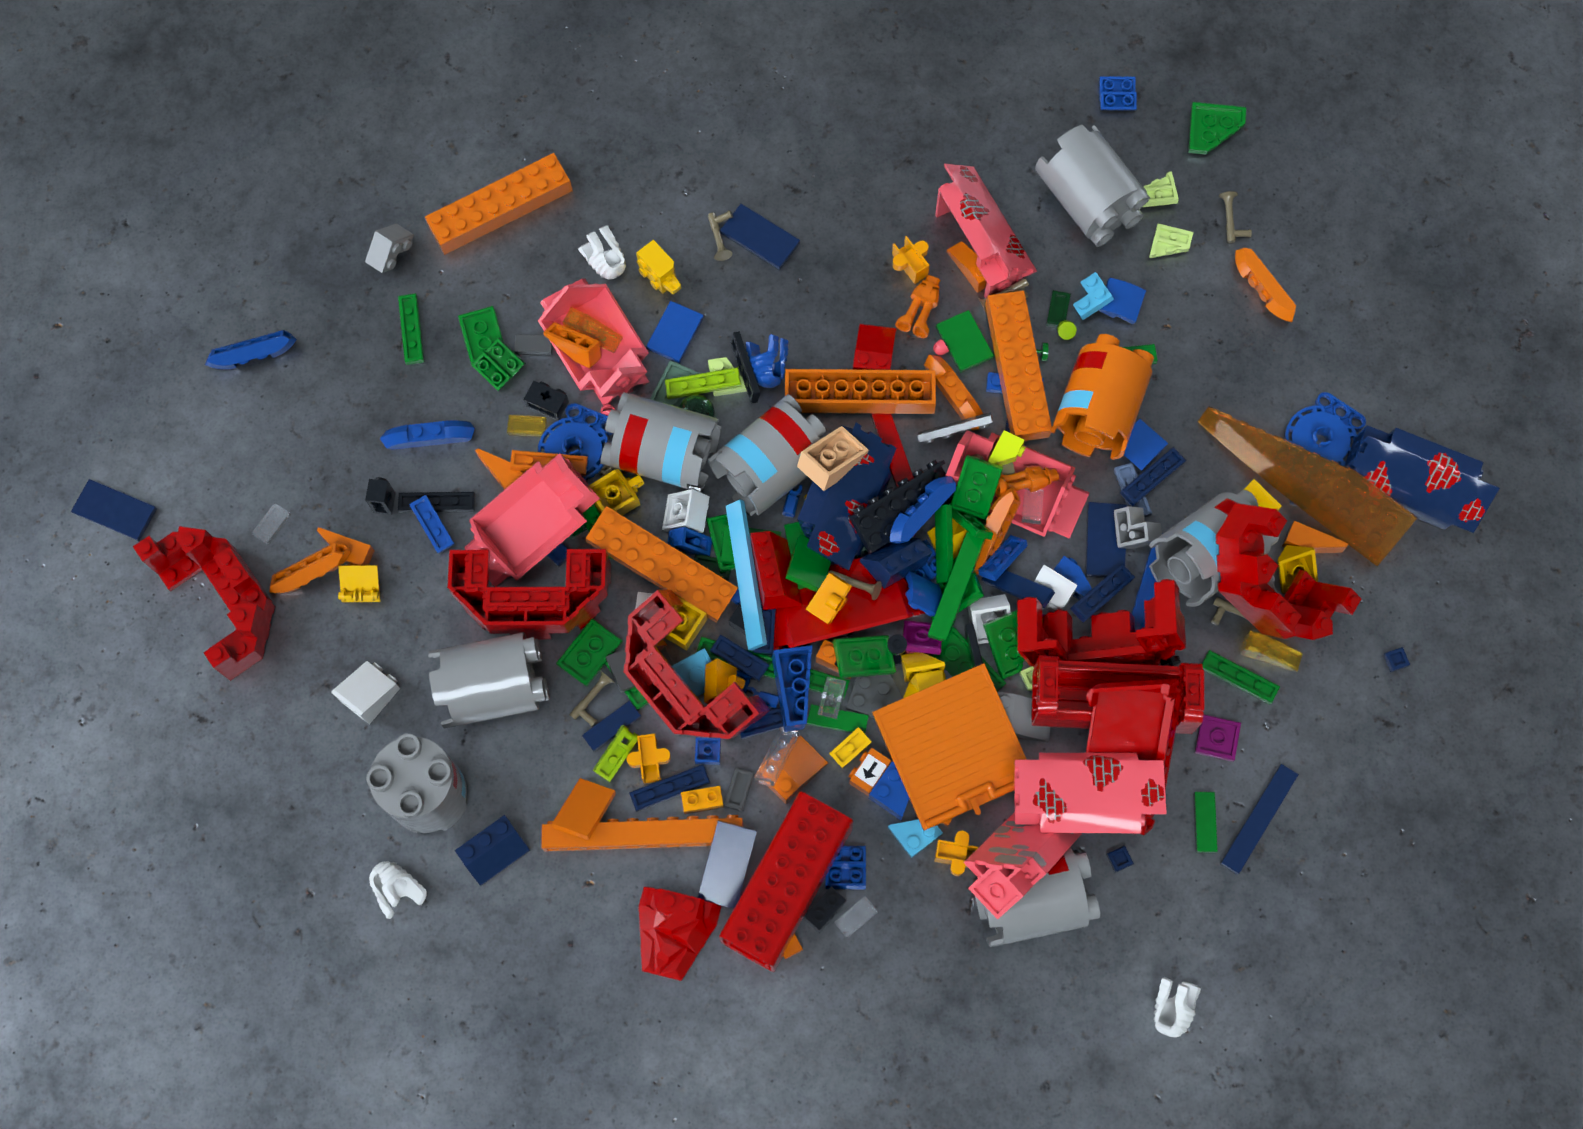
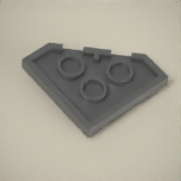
M891 674L856 677L846 709L874 718L873 711L899 701L903 697Z

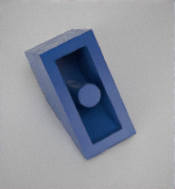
M686 527L669 530L667 544L683 554L710 556L712 541L709 536Z

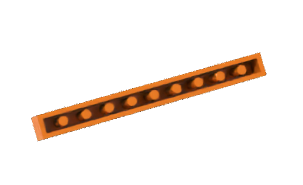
M710 815L707 816V819H699L698 816H688L687 820H679V817H667V820L651 817L647 818V821H639L638 818H628L627 822H619V819H607V822L598 823L589 840L552 827L553 821H547V824H542V849L544 852L711 846L718 820L743 826V819L739 818L738 815H727V818Z

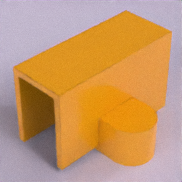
M905 236L904 247L899 249L895 243L893 244V268L896 271L904 270L914 284L920 282L929 274L930 265L924 258L928 253V243L919 241L913 245L909 238Z
M829 573L806 610L825 623L830 624L838 611L847 602L848 598H846V595L852 588V585L835 574Z
M718 658L705 665V703L709 704L734 682L741 689L744 688L745 680L737 676L736 667Z
M655 734L637 736L639 751L628 754V765L632 768L641 767L644 784L658 782L661 780L660 765L669 763L671 754L666 748L658 749Z
M958 831L954 842L938 840L934 862L950 864L952 875L961 876L965 871V867H967L964 862L978 847L968 845L969 834L966 831Z

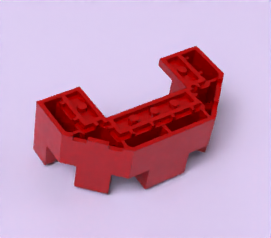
M1235 503L1216 534V544L1219 545L1217 572H1220L1221 582L1218 583V591L1261 634L1282 639L1296 636L1310 640L1333 635V621L1330 619L1333 613L1339 612L1353 615L1361 601L1359 595L1352 588L1316 582L1305 570H1299L1284 597L1276 593L1268 582L1279 565L1268 554L1252 552L1250 550L1259 535L1278 537L1287 520L1277 509Z
M179 526L178 532L173 531L158 542L148 536L133 546L142 562L160 576L169 591L174 590L203 570L231 611L227 616L236 630L203 652L215 670L231 681L263 659L266 640H268L271 628L270 622L275 611V605L237 549L227 539L213 537L204 529Z
M567 549L566 587H488L489 550H449L447 588L452 596L463 606L465 611L490 634L512 635L524 632L527 638L534 637L538 640L552 639V633H569L575 626L581 630L601 612L598 605L608 596V584H611V562L606 549Z
M1163 579L1160 582L1154 583L1155 597L1144 601L1145 627L1135 632V618L1130 611L1100 612L1097 615L1091 616L1092 637L1081 636L1079 639H1073L1072 617L1067 610H1055L1042 617V604L1037 598L1026 597L1023 600H1017L1018 652L1029 666L1033 667L1039 655L1059 656V660L1159 665L1161 659L1167 660L1175 655L1177 649L1182 651L1186 648L1185 618L1180 611L1179 587L1175 580Z
M657 590L628 615L624 673L674 734L722 739L737 737L749 725L756 723L770 711L769 707L759 695L748 697L736 682L732 683L706 707L701 703L660 653L667 645L663 639L685 621L677 611L684 604L672 590Z

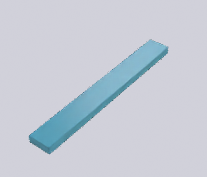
M737 500L726 506L747 646L748 650H755L767 645L745 502L744 500Z

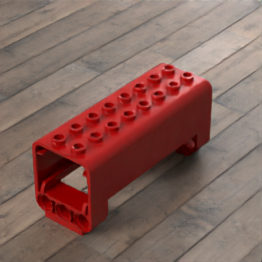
M1039 655L1032 675V726L1090 729L1093 707L1089 706L1086 695L1088 690L1099 683L1177 679L1179 681L1177 688L1182 690V699L1176 733L1193 734L1203 722V665L1200 663H1180L1179 666L1062 661L1059 660V656Z
M800 791L719 935L721 943L763 968L775 972L787 946L840 849L844 846L853 830V820Z

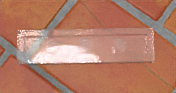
M779 728L754 777L755 783L769 786L775 785L799 737V730L784 732V728Z

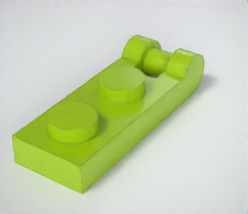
M622 725L592 771L610 782L637 743V736L639 735L635 732L631 733L628 727ZM624 737L628 739L626 745L621 742Z

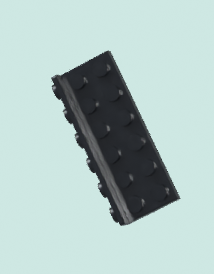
M933 460L926 465L927 468L925 470L921 468L913 472V477L909 480L906 477L897 482L898 486L896 488L890 487L884 490L883 496L878 497L877 495L868 500L869 504L865 507L860 505L853 509L854 514L850 515L849 519L869 554L890 542V533L894 521L900 513L905 514V511L910 506L918 502L917 498L925 493V486L935 479L946 477V473L942 468V465L945 464L944 460L939 462ZM954 493L942 505H949L952 502Z

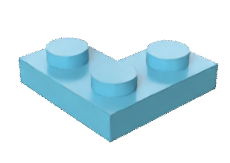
M1095 272L1080 282L1088 295L1075 302L1073 306L1082 320L1112 302L1114 298Z

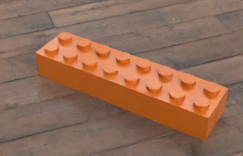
M552 153L425 216V219L443 254L446 255L573 190L570 179L555 154Z
M1023 290L988 295L985 307L1010 433L1024 439V441L1049 438L1052 425L1025 292Z
M785 369V396L787 394L792 396L801 407L802 413L935 414V370Z
M608 506L605 507L586 537L588 544L596 549H606L608 556L662 590H672L676 596L704 611L707 614V618L715 623L718 622L738 589L732 583Z

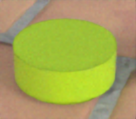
M1069 320L1062 321L1057 327L1058 335L1064 340L1072 339L1077 331L1074 323Z

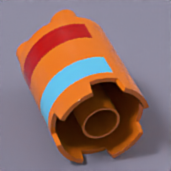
M1099 334L1096 343L1086 344L1080 349L1051 428V433H1055L1058 428L1064 434L1062 446L1075 453L1090 457L1095 448L1112 450L1110 458L1116 460L1124 455L1152 376L1151 366L1154 356L1145 350L1135 349L1130 351L1120 347V341L1109 334Z

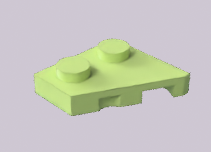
M1172 172L1166 173V176L1160 180L1157 178L1151 184L1143 186L1150 197L1143 207L1178 204L1179 198Z
M1157 224L1149 257L1154 258L1189 251L1193 232Z

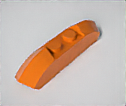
M1242 248L1236 250L1235 261L1241 276L1247 278L1250 286L1257 290L1261 300L1267 303L1265 307L1275 316L1292 322L1296 304L1252 249Z
M929 354L924 367L926 370H935L936 385L959 417L964 420L982 415L981 408L949 364L942 357ZM979 427L971 428L972 431L979 429Z
M1014 487L1001 494L990 508L993 511L986 519V527L992 531L993 536L991 540H985L974 569L976 575H979L978 570L1000 547L1020 506V497Z
M335 542L272 575L269 593L281 594L301 589L300 586L307 585L311 580L322 577L327 572L337 570L338 566L343 565L347 560L351 550L344 543Z

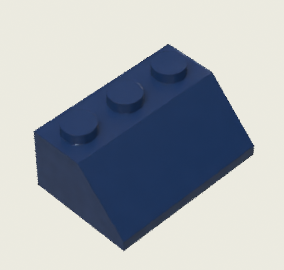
M912 537L908 542L900 544L890 542L861 558L860 562L877 581H881L882 587L885 589L904 578L909 571L915 572L925 566L932 551L920 538Z
M503 815L454 851L478 884L482 886L527 854L530 849L509 819Z

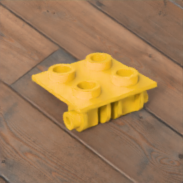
M377 565L338 566L341 591L338 593V599L341 602H380Z

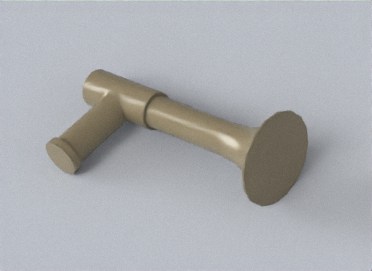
M1234 191L1219 194V198H1222L1225 202L1227 243L1230 244L1236 242L1235 237L1250 238L1252 235L1251 229L1235 230L1233 199L1238 193Z
M730 210L716 217L714 212L708 214L718 249L714 255V259L717 261H725L733 254L732 251L725 248L719 228V223L733 218Z
M1024 278L997 294L1024 290L1025 297L1027 298L1028 293L1024 288L1029 286V283ZM978 297L982 307L986 312L985 302L987 298L981 299Z
M829 571V573L835 574L853 587L870 593L872 600L878 598L882 587L881 581H878L876 584H868L838 572Z
M1216 597L1213 605L1217 606L1218 609L1211 620L1213 624H1220L1219 622L1225 610L1245 618L1231 603Z
M601 671V677L597 684L569 715L575 720L581 716L593 727L598 720L593 718L585 709L604 686L615 682Z

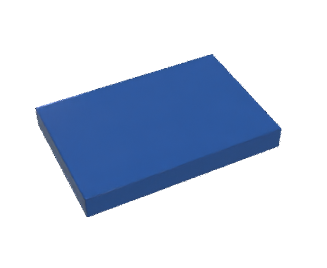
M670 301L646 345V349L680 363L704 318L703 314Z

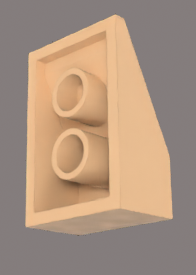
M841 426L803 450L797 467L825 491L848 473L869 450Z

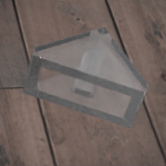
M827 677L818 715L833 719L838 718L843 705L846 681Z

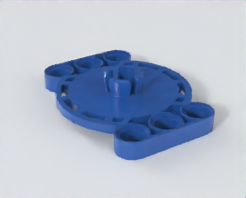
M1323 392L1317 397L1314 406L1298 411L1290 419L1284 435L1286 448H1282L1276 453L1274 461L1279 467L1309 487L1320 488L1325 481L1324 473L1335 472L1345 466L1346 461L1343 459L1346 454H1349L1351 438L1354 440V437L1357 435L1356 432L1364 428L1366 419L1361 413L1332 394ZM1327 398L1330 404L1324 406L1320 403V399ZM1342 408L1345 411V416L1337 415L1336 409ZM1311 411V413H1308L1304 416L1302 415V413ZM1297 418L1298 421L1295 426H1291L1292 422ZM1352 419H1359L1361 426H1354ZM1316 435H1322L1323 437H1325L1326 442L1321 441V443L1318 445L1316 443L1318 440ZM1279 454H1286L1289 457V461H1281ZM1295 465H1303L1305 471L1302 473L1297 472ZM1318 475L1321 482L1314 483L1311 480V476Z
M573 403L566 407L565 413L567 418L554 422L545 430L538 444V452H541L543 448L544 453L588 456L586 476H582L586 481L594 477L604 467V464H601L603 444L608 442L607 436L613 433L606 432L602 428L607 422L608 416ZM577 409L579 414L573 417L569 415L570 411ZM587 417H596L593 423L586 422ZM549 434V437L547 438L546 443H543L544 440H545V438H546L547 435ZM572 446L580 447V450L570 451L569 454L567 452Z

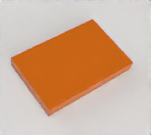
M580 778L552 822V827L589 840L615 797V790Z

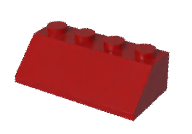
M771 531L751 533L750 540L763 610L801 606L797 583L786 579L791 561L787 539Z

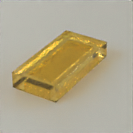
M509 415L507 434L541 437L546 430L547 419L546 417Z

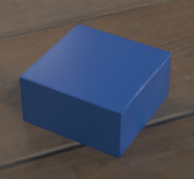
M696 737L695 764L720 765L721 738Z

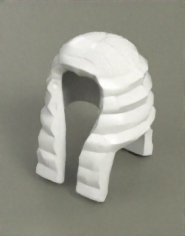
M605 225L599 230L612 249L604 251L596 232H591L586 235L589 242L580 246L578 250L583 257H586L588 265L592 266V269L596 270V273L601 278L611 280L622 275L626 268V260L621 252L619 243L615 240L608 225Z
M380 862L373 868L370 874V886L373 888L379 907L387 919H391L394 915V911L388 904L389 902L391 906L395 907L401 897L407 896L418 905H422L426 899V889L395 862Z
M1163 977L1159 986L1158 997L1155 999L1157 1002L1155 1005L1156 1010L1154 1011L1155 1027L1164 1035L1179 1037L1186 1033L1187 1028L1191 1026L1190 1024L1196 1014V1000L1201 988L1195 984L1182 981L1178 985L1177 994L1173 998H1168L1173 981Z

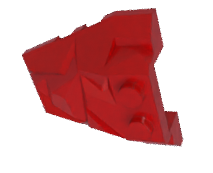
M644 887L638 906L642 971L682 981L696 960L695 958L700 950L705 946L707 939L717 927L722 906L707 902L701 898L665 889Z

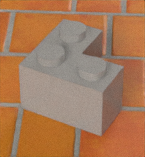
M398 224L376 230L365 262L381 273L392 270L396 266L397 255L409 250L412 246L414 234Z
M1125 507L1114 510L1118 548L1135 549L1148 546L1153 540L1162 535L1161 523L1145 522L1143 508Z

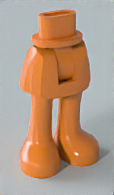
M927 275L926 279L914 289L910 296L912 303L905 315L899 317L895 323V326L900 331L909 332L911 330L919 306H922L921 313L913 326V334L919 338L928 337L929 327L927 319L931 310L936 308L939 302V278Z
M1041 466L1025 467L1024 471L1014 474H1001L995 494L999 497L1012 487L1016 491L1028 488L1032 493L1052 484L1053 481H1059V474L1056 469L1044 467L1043 470Z

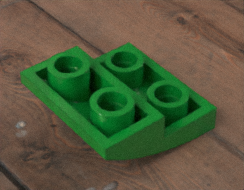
M497 338L471 366L499 391L526 363L500 338Z

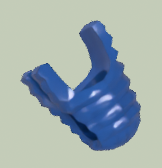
M773 334L769 335L768 351L762 354L760 353L759 345L750 341L746 342V351L748 352L757 384L765 388L776 387L782 382L788 355L789 341L780 338V360L773 363L779 350V337Z

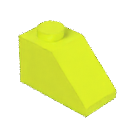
M1004 430L988 462L999 466L1015 462L1018 456L1022 457L1026 449L1024 439Z

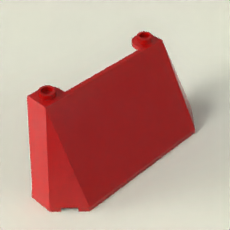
M861 558L853 560L850 570L843 569L837 564L829 567V571L838 572L864 583L876 584L878 582L860 562ZM904 578L885 589L881 587L880 594L876 600H872V595L867 591L852 586L846 595V598H848L847 602L838 611L830 624L825 623L806 610L817 592L808 588L798 589L802 603L801 606L776 609L773 651L783 649L782 646L784 645L793 648L925 614V612L920 609H913L908 604L909 601L905 593L909 587Z
M1177 679L1099 683L1089 689L1086 700L1089 706L1093 707L1086 753H1137L1138 760H1163L1166 791L1182 699V690L1177 688L1179 681ZM1145 814V826H1141V833L1139 834L1145 835L1153 828L1155 820L1152 819L1154 814Z

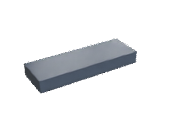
M1132 462L1114 468V473L1121 490L1138 477ZM1146 496L1134 506L1125 499L1128 507L1143 508L1144 517L1152 515Z

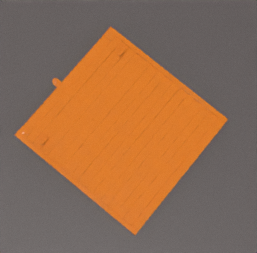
M984 663L872 712L923 831L971 809L974 810L976 815H980V805L1014 791L1015 760L1027 759Z

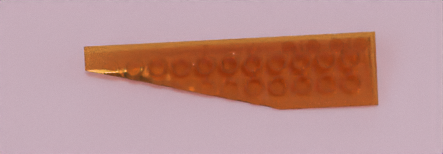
M1210 406L1198 420L1206 430L1260 477L1344 542L1349 543V546L1376 566L1381 563L1418 518L1354 469L1341 466L1338 462L1325 459L1315 452L1307 451L1304 447L1276 435L1273 436L1266 433L1263 429L1250 426L1247 422L1234 419L1231 415Z

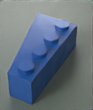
M812 645L774 650L772 654L784 732L803 730L807 724Z
M892 761L870 792L869 799L902 821L909 797Z

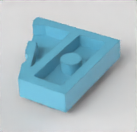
M919 820L888 826V829L911 858L943 834L937 825L923 831Z

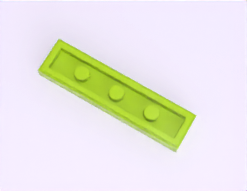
M737 367L665 380L667 398L673 399L741 387L739 368Z

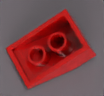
M860 324L853 370H891L896 328Z

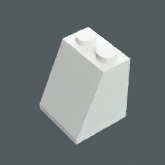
M366 661L334 688L331 693L370 725L400 688L396 684L398 680L392 675H384L382 673L383 669L375 662L370 664Z

